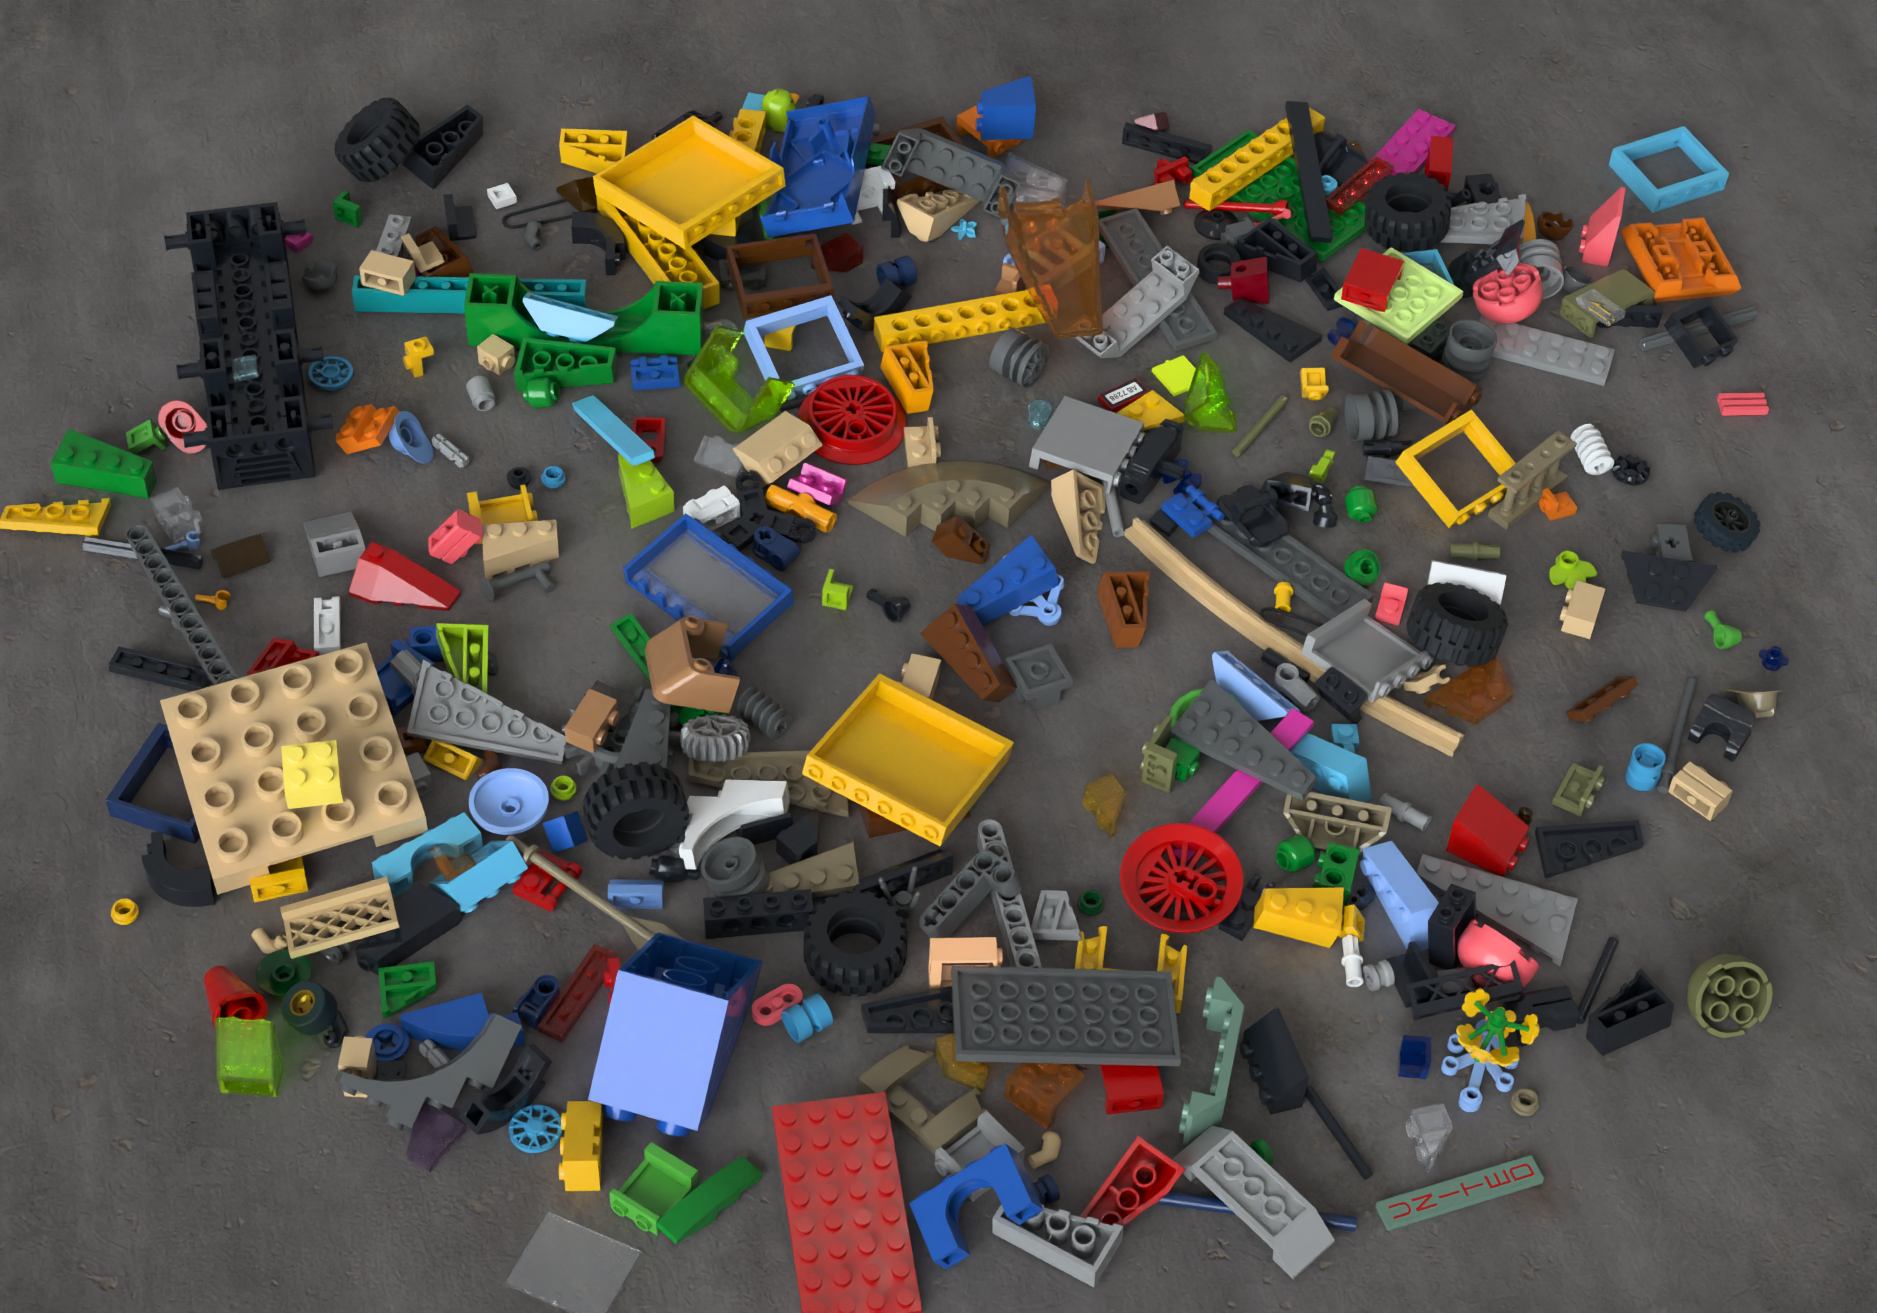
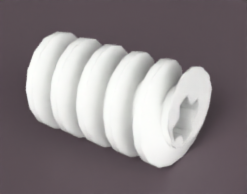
M1584 424L1572 432L1570 439L1577 443L1575 451L1580 458L1584 470L1588 474L1600 475L1613 467L1614 459L1611 457V453L1598 429H1595L1592 424Z

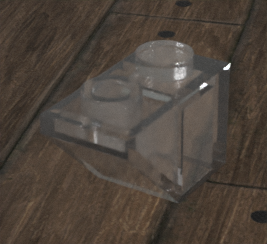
M1443 1103L1412 1109L1408 1122L1405 1125L1408 1137L1413 1138L1416 1145L1417 1159L1419 1162H1423L1426 1172L1432 1171L1449 1141L1453 1128Z

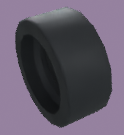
M1214 243L1204 246L1198 255L1197 268L1200 271L1198 275L1209 283L1218 284V276H1231V264L1240 261L1239 253L1233 247L1226 244ZM1210 260H1222L1230 266L1218 268L1209 265L1207 262Z

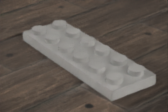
M1481 315L1479 321L1490 326L1497 334V344L1492 357L1605 386L1615 349L1516 323L1497 324Z

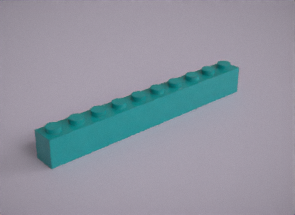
M354 275L352 287L355 312L465 314L464 303L469 277H416L406 295L402 296L364 286L361 283V276ZM519 278L525 287L536 295L587 308L586 280Z

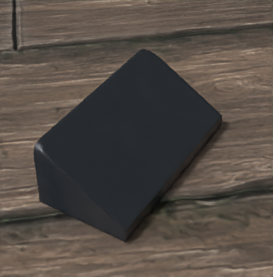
M1324 267L1305 280L1327 311L1344 307L1334 300L1335 293L1340 289Z

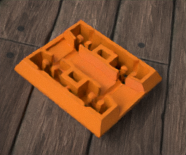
M1704 217L1683 219L1681 223L1653 225L1651 222L1630 224L1620 232L1646 285L1655 291L1654 300L1656 303L1731 296L1741 290V285L1733 268Z

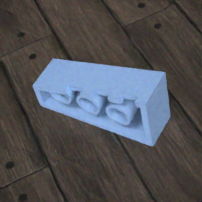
M1392 841L1363 848V859L1360 861L1361 871L1369 880L1405 948H1408L1409 942L1415 941L1420 951L1428 949V920L1439 902Z

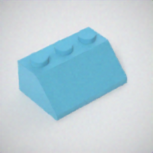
M490 841L430 881L428 885L432 890L458 903L461 912L468 913L479 906L478 902L486 897L488 899L500 892L499 887L505 883L511 884L519 880L522 876L521 873L528 869L513 841Z

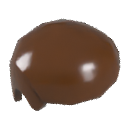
M1544 211L1537 219V227L1540 233L1547 239L1555 241L1566 237L1574 226L1573 220L1565 221L1562 213L1554 215L1551 212Z

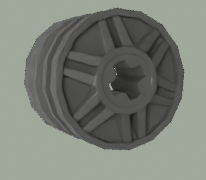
M1465 319L1452 324L1449 330L1441 363L1446 368L1469 381L1479 380L1486 376L1489 370L1492 355L1497 344V334L1490 326L1477 320Z
M1011 327L996 342L990 356L989 367L991 371L1002 377H1009L1012 382L1018 383L1019 386L1029 388L1043 373L1048 362L1050 349L1047 344L1039 342L1035 338H1029L1028 334Z
M1389 389L1371 391L1369 396L1366 392L1347 394L1344 402V419L1347 433L1352 442L1370 441L1373 436L1376 439L1395 437L1398 429V411L1393 393Z

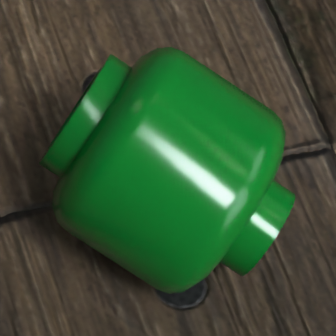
M550 377L533 378L527 382L526 388L523 389V398L534 409L552 407L555 405L556 400L560 398L559 386Z
M1366 486L1353 487L1344 497L1348 517L1352 520L1366 523L1371 521L1372 517L1378 512L1375 493Z
M1294 835L1278 844L1275 858L1283 870L1296 873L1314 863L1316 848L1314 843L1305 836Z

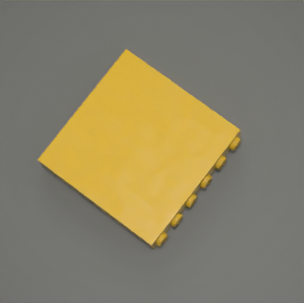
M695 116L688 118L593 176L596 195L684 249L689 248L786 186L783 167Z
M879 673L808 753L802 774L930 842L941 846L1008 762L1014 742Z

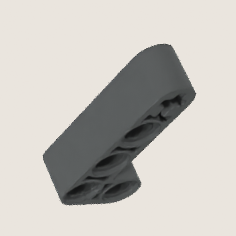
M983 850L977 853L921 915L919 925L929 941L930 938H949L992 889L1004 897L1016 896L1022 889V882L1012 865L991 851Z

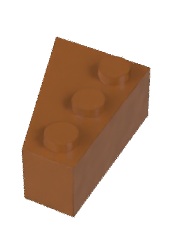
M1150 571L1104 572L1097 595L1115 648H1133L1140 645L1146 629Z

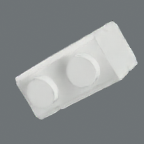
M724 485L718 489L709 490L706 495L698 499L689 500L683 506V515L686 513L693 519H699L704 527L713 531L740 517V503Z

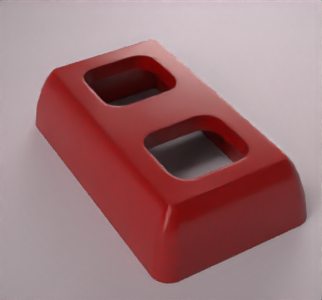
M635 417L633 419L632 431L639 438H641V434L644 432L657 433L655 440L643 441L652 450L656 451V454H654L655 458L651 459V462H661L664 452L665 419Z

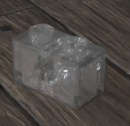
M178 487L150 498L154 516L173 544L185 541L186 534L190 531H197L198 536L202 535L200 524L203 523L202 517L198 510L194 511L192 509V503L188 495H183Z

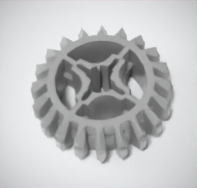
M706 714L704 717L697 716L696 719H690L688 723L683 724L680 734L683 753L687 754L689 758H694L696 761L703 760L705 763L708 761L715 763L716 761L735 760V757H741L747 752L750 742L747 723L743 722L740 718L736 719V716L729 717L726 714Z

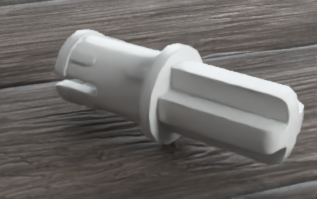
M1348 934L1347 937L1342 939L1344 957L1341 962L1345 966L1346 985L1349 987H1359L1363 984L1361 969L1363 957L1360 955L1358 938Z

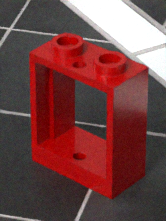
M1431 136L1424 174L1428 175L1430 179L1435 178L1438 180L1439 185L1443 184L1448 191L1452 173L1453 138Z

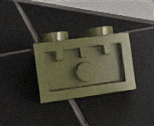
M1169 715L1165 717L1162 723H1157L1152 739L1146 740L1142 748L1144 758L1140 765V770L1143 771L1141 782L1167 793H1170L1174 787L1178 758L1177 753L1165 748L1170 740L1172 717Z

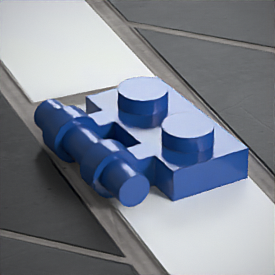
M660 355L658 358L639 356V359H630L633 390L680 387L677 356L667 357V355Z
M1190 485L1186 489V493L1190 497L1186 498L1182 493H1178L1163 502L1161 510L1192 538H1195L1212 528L1213 521L1211 518L1214 517L1217 521H1221L1225 514L1220 510L1219 505L1215 502H1210L1205 497L1206 494L1201 489H1196L1193 485ZM1199 504L1204 510L1201 511L1196 506Z

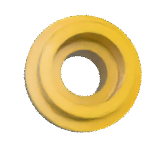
M125 898L116 901L111 909L113 921L120 925L130 924L139 916L137 904L130 899Z

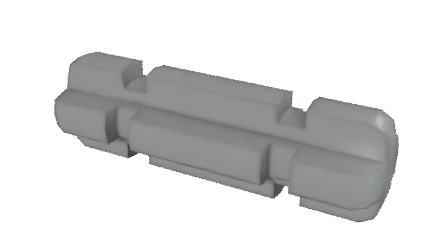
M437 434L432 438V445L452 462H455L458 467L464 468L466 465H469V456L461 452L452 442L446 440L447 438L442 434Z
M426 1039L419 1045V1051L425 1058H429L428 1061L434 1068L450 1061L439 1048H436L437 1045L432 1040Z

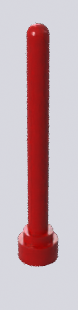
M1185 200L1183 202V206L1186 209L1206 210L1192 200ZM1278 200L1274 204L1222 202L1212 210L1262 212L1279 215L1282 214L1284 209H1289L1288 200Z

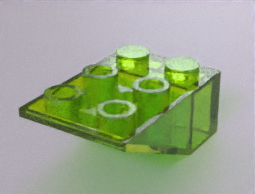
M216 1017V1065L220 1092L277 1097L284 1066L274 1022L264 1019L244 1020L236 1017Z

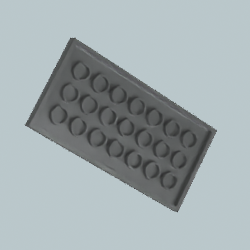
M952 966L951 968L955 1061L1180 1066L1181 1052L1171 971Z

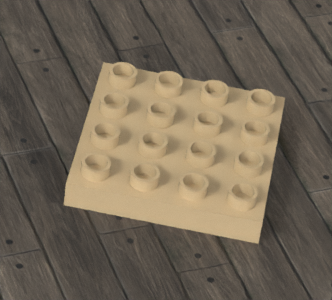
M367 642L160 700L217 895L250 885L249 879L269 875L268 866L371 835L376 847L428 831L426 816ZM336 740L340 758L343 803L288 809L284 790L281 746Z

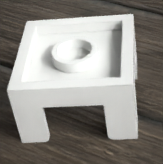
M881 166L865 169L855 220L852 225L862 223V218L858 213L859 210L878 206L882 214L883 189H888V186L891 189H895V180L891 173L881 169Z

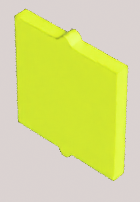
M1184 355L1170 361L1166 360L1165 363L1152 368L1153 374L1173 396L1186 391L1191 392L1193 388L1206 384L1205 378Z

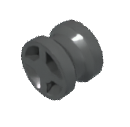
M329 933V937H333L335 935L333 933ZM351 941L320 950V952L329 961L338 964L343 959V954L350 952L354 944Z

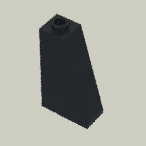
M415 881L395 904L400 928L365 937L355 948L358 965L364 971H371L378 976V968L398 965L457 926L462 921L460 905ZM383 917V918L379 921V923L385 922V921H388V920H391V919L386 918V917Z

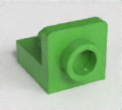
M151 419L126 432L128 448L133 454L153 444H156L162 451L167 448L165 440L167 435Z

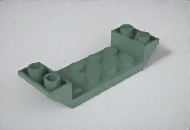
M1218 976L1215 978L1214 987L1208 986L1202 1017L1208 1018L1207 1030L1221 1032L1222 1034L1210 1094L1192 1091L1190 1102L1184 1101L1179 1133L1184 1134L1182 1142L1184 1146L1192 1143L1211 1125L1220 1127L1244 1004L1223 978Z

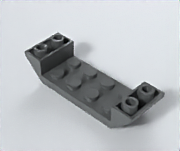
M921 128L899 130L881 165V169L900 177L907 170L983 202V211L1002 219L1021 184V180L1001 161Z

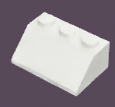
M1431 560L1427 585L1437 582L1441 584L1448 582L1453 585H1464L1466 588H1473L1478 593L1489 596L1490 600L1496 601L1501 605L1506 575L1504 573Z

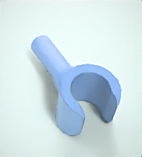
M188 532L185 541L165 547V549L175 551L182 548H187L191 551L198 550L200 547L198 532Z

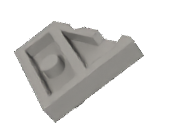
M1041 890L1031 925L1034 940H1082L1067 891Z

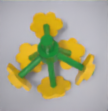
M1482 988L1477 989L1475 992H1469L1465 996L1462 1010L1466 1012L1468 1017H1473L1477 1012H1482L1486 1015L1487 1022L1477 1030L1473 1029L1471 1024L1457 1026L1458 1042L1471 1053L1470 1057L1475 1062L1485 1064L1487 1061L1500 1066H1509L1514 1061H1518L1520 1059L1519 1048H1508L1505 1044V1038L1508 1037L1509 1032H1514L1517 1029L1520 1030L1522 1035L1521 1042L1531 1045L1539 1034L1537 1015H1526L1522 1024L1514 1023L1516 1021V1014L1513 1011H1505L1503 1007H1498L1495 1011H1489L1485 1007V1004L1490 999V995L1484 992ZM1486 1030H1488V1033H1487V1035H1486V1037H1485L1483 1043L1481 1044V1042H1480V1041L1482 1040V1035H1481V1034H1482L1483 1032H1485ZM1493 1035H1496L1499 1039L1500 1047L1488 1053L1485 1050Z

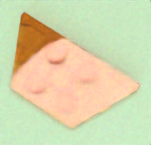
M1496 655L1489 663L1471 667L1426 697L1424 705L1429 708L1432 705L1447 709L1446 714L1461 717L1465 721L1478 724L1512 701L1513 692Z

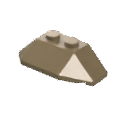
M1309 792L1303 801L1287 794L1283 814L1295 833L1311 840L1316 849L1326 851L1328 842L1360 849L1359 854H1361L1363 848L1372 846L1387 835L1393 809L1391 807Z

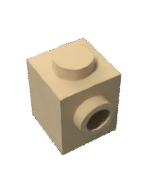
M494 334L477 346L479 364L499 376L515 364L514 346Z

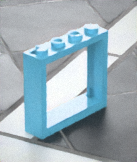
M1685 126L1613 148L1609 161V166L1652 213L1724 190L1729 172ZM1679 146L1704 174L1657 189L1632 161Z

